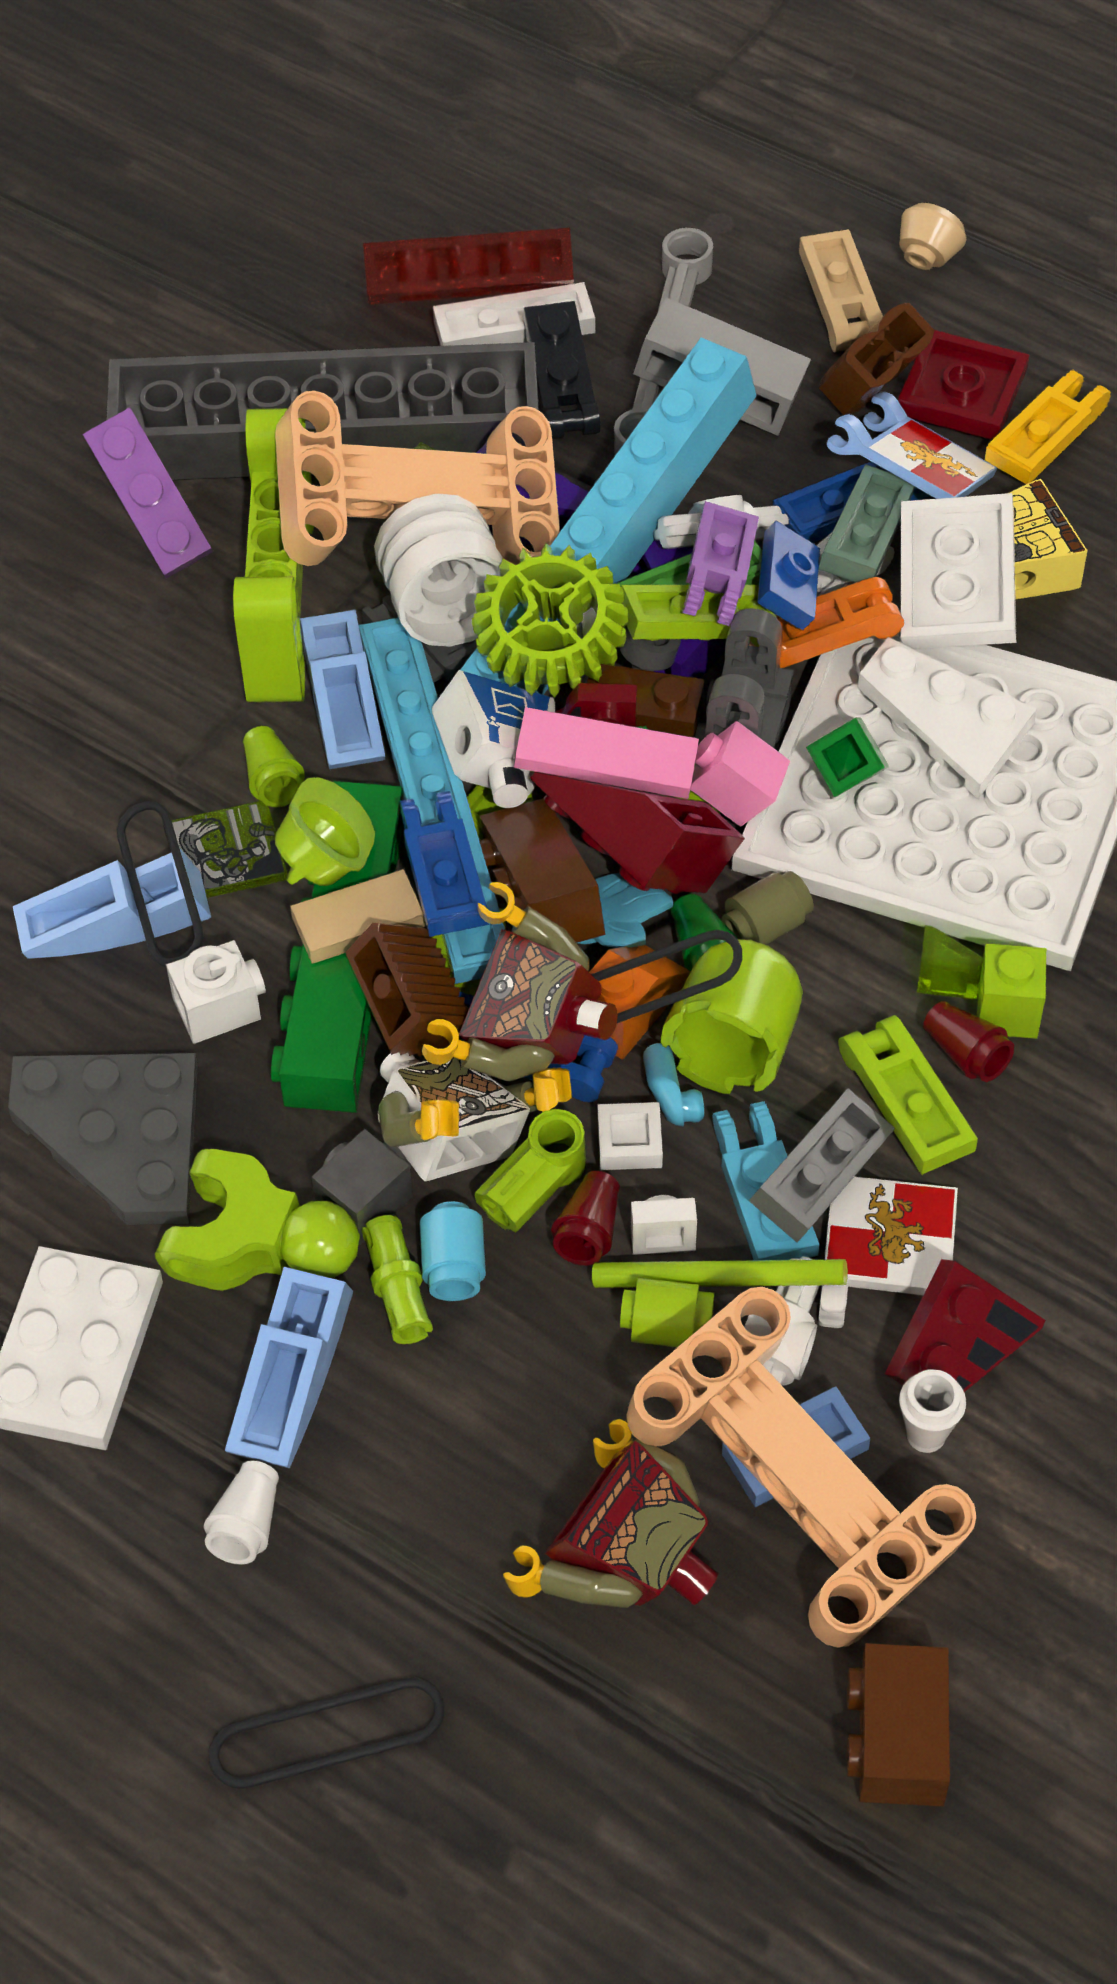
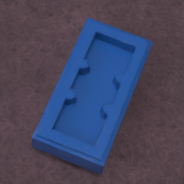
M777 520L764 532L758 604L798 629L804 630L815 619L820 548Z

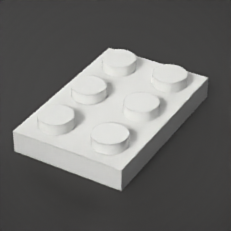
M1012 493L901 501V615L904 619V626L901 628V641L903 644L913 649L1016 643L1014 505Z
M39 1246L0 1351V1429L107 1450L163 1284L160 1270Z

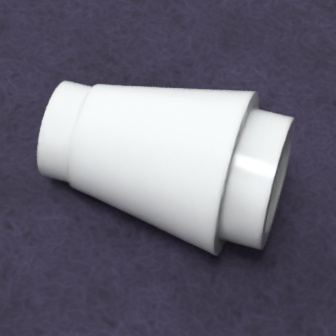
M933 1369L925 1370L912 1376L905 1382L900 1392L899 1401L908 1442L914 1449L920 1452L930 1453L937 1451L943 1446L945 1440L965 1412L966 1397L963 1389L951 1375Z
M259 1461L243 1463L239 1473H237L204 1523V1530L207 1534L205 1545L219 1559L233 1564H248L255 1560L257 1554L267 1548L276 1485L279 1480L278 1473L271 1466Z

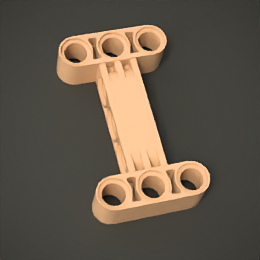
M306 391L298 395L276 425L275 440L282 543L288 556L298 564L312 566L324 561L345 536L347 517L388 519L396 509L411 500L436 493L458 495L475 504L487 524L492 525L495 546L502 555V558L514 565L520 563L519 554L522 548L527 550L532 558L541 556V550L545 543L550 547L560 533L552 431L547 418L536 408L522 406L512 410L488 437L486 445L487 454L342 444L338 407L329 396L318 391ZM298 418L311 422L317 433L303 428ZM512 433L520 436L525 442L526 447L517 443L512 437ZM302 471L313 474L318 479L320 486H314L307 482L302 475ZM516 485L523 487L528 492L530 499L523 497L516 489ZM305 524L313 525L319 529L324 541L310 536ZM520 537L530 541L534 552L529 551L523 546Z
M765 1287L750 1288L739 1294L643 1376L636 1385L626 1415L628 1427L634 1437L642 1443L652 1446H664L679 1438L701 1418L839 1568L826 1581L811 1602L808 1619L810 1628L815 1636L826 1645L837 1648L850 1646L860 1640L959 1548L975 1526V1506L968 1494L960 1488L943 1484L935 1485L926 1490L903 1512L899 1513L763 1366L779 1348L788 1330L791 1316L789 1306L780 1294ZM745 1315L760 1316L768 1322L772 1333L767 1336L753 1335L744 1328L741 1318ZM704 1355L713 1357L722 1365L724 1375L716 1378L705 1377L697 1372L692 1359ZM650 1397L665 1398L673 1405L676 1416L670 1420L655 1419L647 1413L643 1401ZM935 1509L948 1515L953 1522L954 1534L944 1536L934 1532L926 1522L925 1511ZM889 1552L901 1558L906 1566V1578L896 1580L882 1573L878 1566L877 1554ZM833 1596H843L851 1600L858 1609L859 1621L853 1624L839 1622L829 1610L828 1599Z

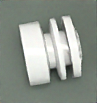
M437 493L413 499L390 515L380 527L374 544L376 563L380 573L383 575L385 586L390 591L391 600L401 624L411 637L433 646L451 647L471 642L478 638L472 626L473 614L478 613L474 603L476 593L485 592L484 581L486 574L501 576L499 565L502 561V555L495 546V540L489 531L485 518L475 504L458 495Z

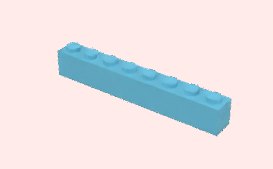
M702 337L699 339L552 542L550 547L553 555L560 556L565 548L570 545L575 551L576 561L591 552L592 556L596 559L597 569L608 566L613 574V584L627 579L654 541L653 531L658 529V519L674 513L757 396L747 356ZM521 602L513 608L505 623L507 633L517 627L516 620L525 613ZM548 618V622H553L552 618ZM477 648L461 668V671L507 684L504 680V671L493 674L488 668L487 656H482ZM524 679L514 686L525 689ZM540 684L536 693L544 695L548 685Z

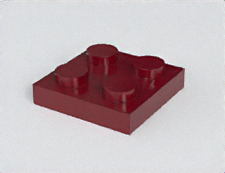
M934 330L930 343L917 356L898 401L910 418L993 440L1004 427L1027 372L1030 354Z

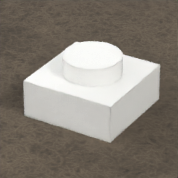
M659 1102L598 1104L600 1170L662 1168L663 1153Z
M659 1195L651 1197L646 1201L631 1202L633 1255L690 1252L696 1250L697 1214L695 1198L677 1199L669 1195Z

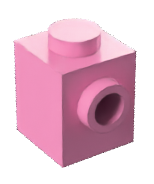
M735 721L719 735L710 733L699 743L690 790L741 827L776 801L790 760L741 723Z

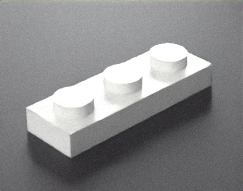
M584 282L433 306L434 324L440 346L527 342L523 321L524 307L575 301L582 335L595 333V316Z

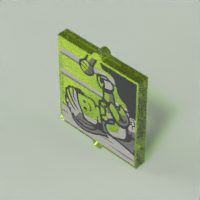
M262 801L172 820L179 848L200 871L207 898L287 880L288 873L284 859L275 845L277 831L274 827L269 806L265 805Z

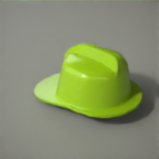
M320 777L307 778L299 785L290 802L289 811L275 835V845L282 858L290 866L286 881L293 885L305 878L317 885L329 886L350 871H360L365 866L374 845L375 831L371 819L362 805L348 791L334 782Z

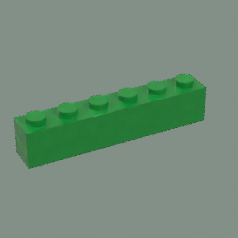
M333 781L348 791L366 811L375 831L374 845L365 866L360 871H350L329 886H320L308 880L309 885H314L312 898L303 897L301 902L397 871L404 831L400 801L403 800L402 786ZM304 945L293 946L290 960V980L296 982L294 996L284 995L282 1001L281 1030L287 1031L285 1045H276L273 1050L271 1063L272 1082L281 1083L284 1107L357 1113L373 1013L347 959L346 953L312 964Z

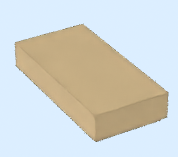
M404 869L290 906L293 922L312 964L345 953L373 922L425 927L423 910Z

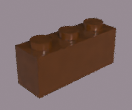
M544 798L513 808L480 815L483 839H479L488 873H491L492 883L500 882L506 884L512 890L515 906L522 910L528 906L563 927L576 943L605 935L598 884L555 811L545 803ZM496 894L500 904L507 903L505 898Z

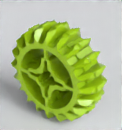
M545 543L541 550V556L532 558L531 554L522 548L519 554L520 563L517 565L502 558L499 565L501 576L486 574L484 581L485 592L476 593L474 601L475 609L478 613L473 614V631L478 635V638H476L478 652L482 656H487L488 668L493 674L504 671V680L510 687L524 679L525 689L531 696L537 691L540 684H547L549 693L555 698L560 690L559 684L569 682L570 687L574 689L581 683V676L583 675L599 682L602 676L600 664L614 666L617 660L616 647H624L626 629L623 627L629 621L628 609L622 604L624 602V591L620 584H613V574L608 566L597 569L596 559L592 556L591 552L576 561L575 551L570 545L565 548L560 556L553 555L552 549L547 543ZM521 602L525 613L516 620L517 627L507 633L505 630L507 618L513 608ZM592 607L597 614L595 621L588 633L581 639L577 635L576 626L584 620L583 613ZM548 618H552L553 622H548Z

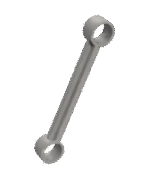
M680 228L670 232L664 238L662 243V272L666 277L658 311L665 297L690 307L695 286L710 277L713 263V242L705 232L695 228ZM682 254L696 255L699 258L685 260L677 258L676 256ZM640 377L632 410L620 415L614 425L615 455L665 387Z

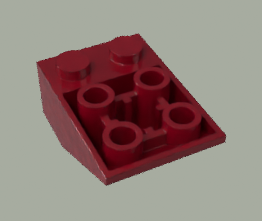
M534 772L530 778L546 793L544 797L545 803L558 814L566 818H572L584 830L581 834L584 841L595 850L608 854L622 866L619 870L621 876L628 883L642 891H649L651 888L668 890L675 894H679L681 891L707 893L745 839L707 802L541 772Z

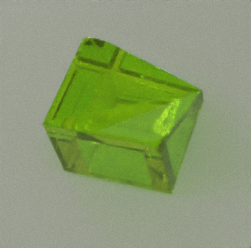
M925 925L920 954L917 992L977 999L983 957L930 925Z

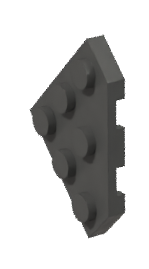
M196 1053L13 1056L8 1104L12 1122L27 1135L32 1134L51 1151L54 1160L84 1187L88 1185L109 1204L110 1210L126 1225L189 1224L192 1180L189 1171L193 1163L198 1074Z

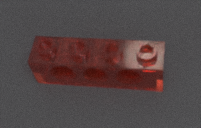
M570 228L363 243L369 305L506 295L569 285L574 282Z

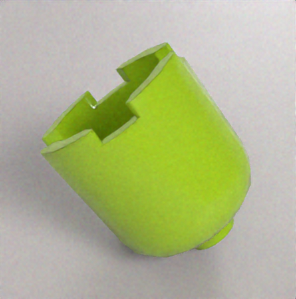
M738 939L742 947L743 960L739 971L730 981L719 987L675 1002L663 1025L661 1044L665 1048L669 1045L671 1050L680 1059L676 1069L696 1084L722 1094H730L734 1085H754V1091H762L775 1080L802 1001V986L797 972L785 956L770 946L753 940ZM723 942L711 946L695 963L682 990L725 973L733 961V950L730 944Z

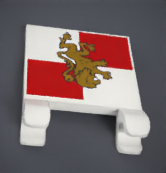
M853 1177L830 1204L825 1260H846L848 1268L847 1284L822 1286L818 1324L831 1328H842L844 1326L848 1287L924 1295L941 1259L953 1261L958 1188Z

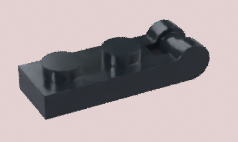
M575 301L524 307L523 321L527 342H534L537 393L541 413L549 421L552 439L564 438V432L582 430L583 435L600 433L599 409L594 398ZM577 404L578 409L561 411L560 406Z

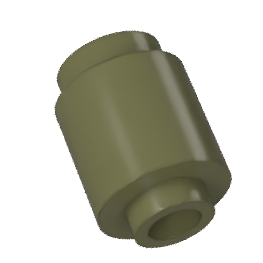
M787 871L782 875L774 872L725 901L726 914L722 916V921L738 939L753 940L767 945L805 922V916L813 911V899L806 884L795 872Z

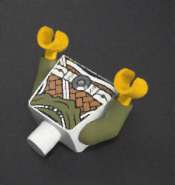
M399 1052L393 1055L390 1053L380 1067V1074L388 1082V1086L379 1104L378 1119L381 1124L383 1140L389 1146L398 1147L418 1175L426 1182L509 1158L515 1149L529 1112L536 1110L549 1111L557 1106L558 1102H567L572 1098L570 1073L565 1068H547L546 1070L533 1073V1083L529 1081L506 1086L494 1081L486 1074L462 1067L461 1060L454 1057L445 1064L436 1065L428 1061L419 1062L413 1055L409 1056L408 1053L401 1056Z

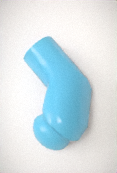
M661 1043L652 1044L647 1047L643 1053L648 1086L656 1101L659 1102L667 1121L684 1127V1122H700L704 1118L702 1093L697 1089L681 1092L671 1048L669 1046L665 1048Z

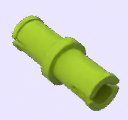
M392 1215L376 1217L368 1221L366 1227L361 1229L375 1271L371 1276L374 1294L383 1298L392 1329L393 1341L398 1344L416 1343L428 1337L427 1332H432L433 1330L419 1289L423 1281L419 1265L410 1259L400 1219Z

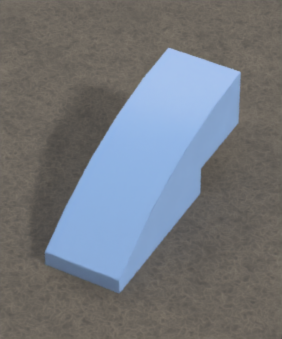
M356 610L300 618L304 653L329 769L385 760L366 654L363 651Z
M180 849L200 919L204 921L212 918L201 873ZM172 852L135 868L154 938L193 925ZM118 860L13 906L21 950L28 959L97 952L146 941L127 871Z
M287 1267L283 1268L268 1324H261L226 1444L225 1451L227 1453L290 1468L316 1407L344 1325L353 1290L346 1282Z

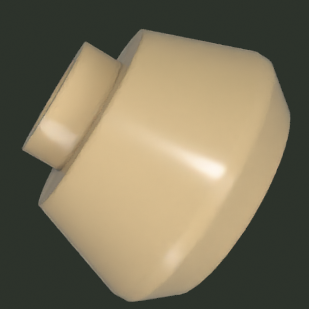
M918 203L907 208L902 214L899 245L905 253V260L918 269L930 270L932 267L943 266L966 243V234L962 222L953 213L940 206L930 203Z

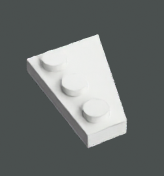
M890 637L886 638L859 673L858 688L902 729H912L929 745V754L942 766L949 764L965 779L964 787L977 799H979L1035 723L1036 708Z

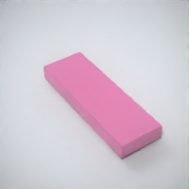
M525 707L514 768L688 799L699 739Z

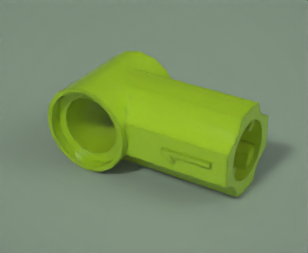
M561 1109L544 1111L534 1118L529 1126L528 1138L475 1192L476 1202L483 1208L489 1219L504 1230L509 1229L517 1232L559 1187L570 1185L580 1178L586 1164L585 1132L582 1122L575 1114ZM555 1143H562L571 1147L561 1153H550L544 1150L547 1146Z

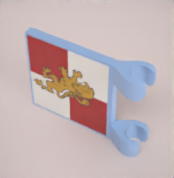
M880 392L874 395L871 402L883 408L885 413L884 419L873 412L866 414L863 419L864 425L868 429L883 432L882 434L872 439L863 423L855 416L848 414L837 418L835 425L847 431L849 440L845 441L840 436L833 435L827 441V446L832 452L839 455H861L936 499L966 497L991 479L997 470V467L908 417L895 396L887 392Z

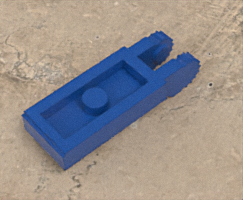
M450 791L436 794L435 808L438 820L441 822L421 827L419 808L415 805L413 798L400 801L405 828V846L429 937L489 925L480 917L478 912V903L486 908L487 905L463 819L457 818Z

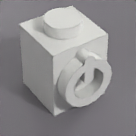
M235 940L219 946L200 947L191 952L188 957L166 964L173 1000L193 1044L261 1020L258 995L266 993L264 981L254 959L244 962Z

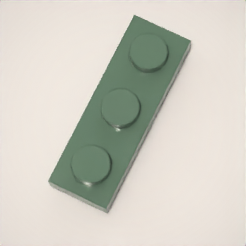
M865 464L823 551L819 569L834 574L847 582H859L876 577L901 522V501H911L915 486L892 473Z

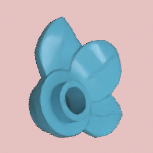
M620 873L597 878L596 882L599 887L605 935L581 941L577 944L598 942L602 946L612 948L643 946L646 944V936L641 923L672 908L673 899L662 889L650 888L649 891H642L628 883Z

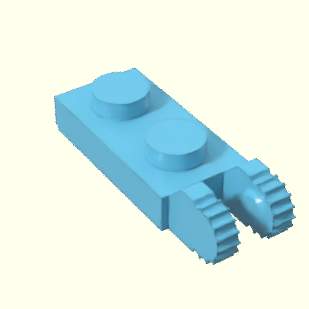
M765 1101L750 1104L749 1107L750 1125L753 1132H755L759 1146L742 1150L739 1147L734 1120L731 1118L728 1110L713 1113V1127L722 1153L721 1167L753 1260H790L791 1258L800 1259L802 1256L808 1258L818 1256L819 1242L813 1226L797 1243L749 1202L756 1191L787 1157L782 1140L777 1141L774 1122Z

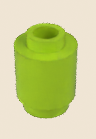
M638 1278L636 1291L624 1289L620 1328L632 1329L631 1342L679 1347L713 1317L715 1293L699 1291V1284Z

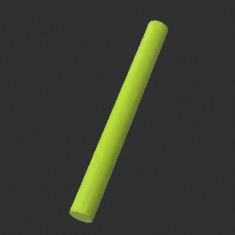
M845 1259L595 1262L592 1267V1282L595 1288L636 1287L638 1278L699 1284V1287L846 1285L848 1268Z

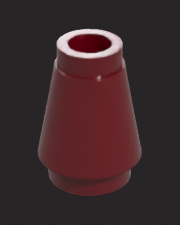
M941 1001L934 1005L925 1017L923 1023L924 1030L931 1035L968 1078H979L984 1082H989L997 1078L1009 1065L1014 1054V1044L1008 1039L1007 1031L1004 1028L956 1006H952L946 1001Z
M603 1171L588 1172L583 1182H581L554 1221L551 1228L554 1238L553 1247L558 1255L566 1261L582 1266L593 1265L611 1250L618 1193L620 1190L618 1181L612 1175Z

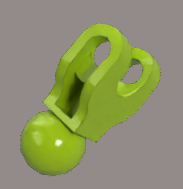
M204 1149L195 1157L189 1173L197 1193L203 1200L223 1207L224 1210L216 1220L202 1227L172 1226L163 1234L155 1252V1259L170 1277L193 1285L224 1291L240 1286L254 1276L263 1273L282 1275L283 1268H288V1266L295 1270L334 1278L347 1271L357 1257L360 1234L354 1219L341 1206L330 1201H310L300 1206L295 1192L279 1189L270 1182L267 1170L255 1157L230 1151Z

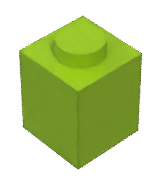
M985 944L978 983L977 1016L1004 1028L1009 1037L1037 1039L1046 999L1047 948Z

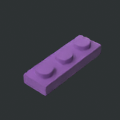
M130 407L83 433L84 438L166 579L213 552Z

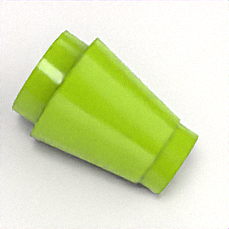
M267 726L255 727L248 731L243 739L250 791L256 799L262 801L267 806H286L290 804L299 785L304 782V769L272 728Z

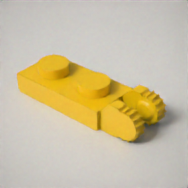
M1070 370L1053 387L1048 386L988 444L985 461L1025 484L1032 482L1104 412L1110 401V390L1097 385L1093 391L1087 394L1080 402H1077L1073 399L1080 392L1084 377L1078 372Z

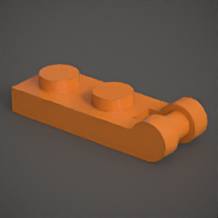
M872 577L818 596L816 598L815 619L804 630L798 629L776 615L782 625L780 668L788 667L871 636L886 639L887 637L892 638L897 635L904 626V619L897 605L891 603L892 593L887 582L880 577Z

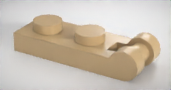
M850 230L800 237L799 254L827 326L831 349L833 352L846 351L851 344L862 335L868 333L883 317ZM850 318H861L860 322L848 323L847 321Z

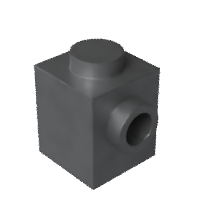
M364 1129L351 1142H344L336 1146L325 1159L323 1167L312 1176L315 1201H330L343 1207L357 1224L360 1234L359 1244L361 1245L365 1241L361 1229L366 1227L368 1221L383 1215L393 1216L413 1197L410 1174L411 1164L398 1147H392L386 1142H380Z

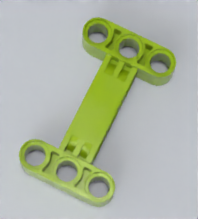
M288 408L247 409L246 449L251 480L245 577H235L233 606L247 702H304L305 662L300 628L303 565L298 564L288 556L282 543L275 440L276 425ZM298 418L300 424L306 429L305 419ZM302 471L305 480L312 484L311 473ZM305 524L307 532L313 534L314 526Z

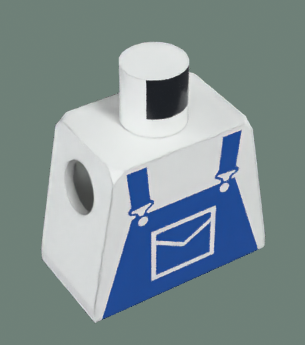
M458 670L432 706V713L453 772L462 781L491 788L496 805L503 808L519 806L525 802L528 795L536 787V784L530 779L536 771L514 768L525 707L555 713L554 698L536 692L531 696L526 689L515 686L510 687L502 682Z

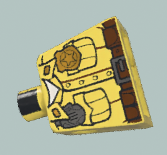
M1038 479L1009 492L1013 495L1015 598L1021 599L1081 588L1087 549L1043 481Z

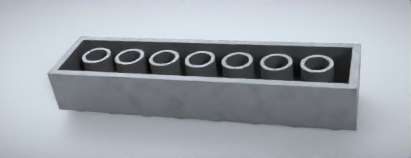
M534 342L109 359L107 420L130 407L172 480L250 477L246 449L245 425L247 409L289 408L295 398L306 391L322 392L329 396L337 405L340 414L342 444L476 453L487 442L491 432L512 410L522 406H529L538 410ZM305 419L306 430L317 433L313 424ZM512 433V437L515 439V441L519 443L521 446L526 447L525 442L522 440V438L517 434Z

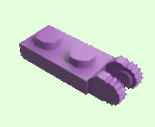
M705 501L686 578V583L690 585L683 613L696 616L703 603L705 595L703 589L711 593H723L724 595L721 597L717 610V623L730 626L738 598H741L747 580L759 516Z

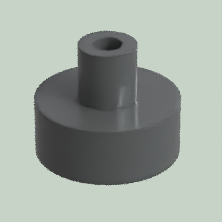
M626 625V642L624 647H620V650L626 660L632 664V668L654 672L667 669L673 665L681 639H660L656 641L632 639Z

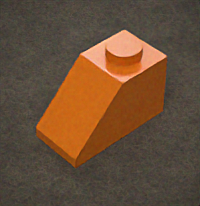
M646 945L609 949L589 973L599 972L655 950ZM663 957L598 981L602 987L599 1001L614 1004L617 1008V1013L682 990L691 971L669 958ZM668 1005L617 1023L611 1035V1038L618 1045L615 1056L623 1060Z

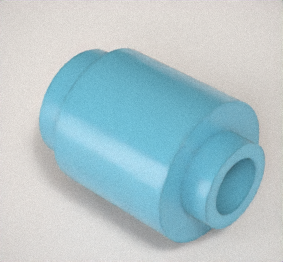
M454 1201L440 1203L420 1220L422 1278L429 1285L430 1294L437 1299L445 1301L469 1299L479 1293L480 1282L486 1276L483 1218L478 1212L469 1209L464 1203Z

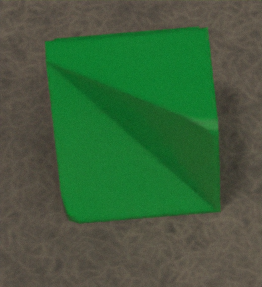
M855 717L806 747L834 797L889 768L887 761L861 717Z

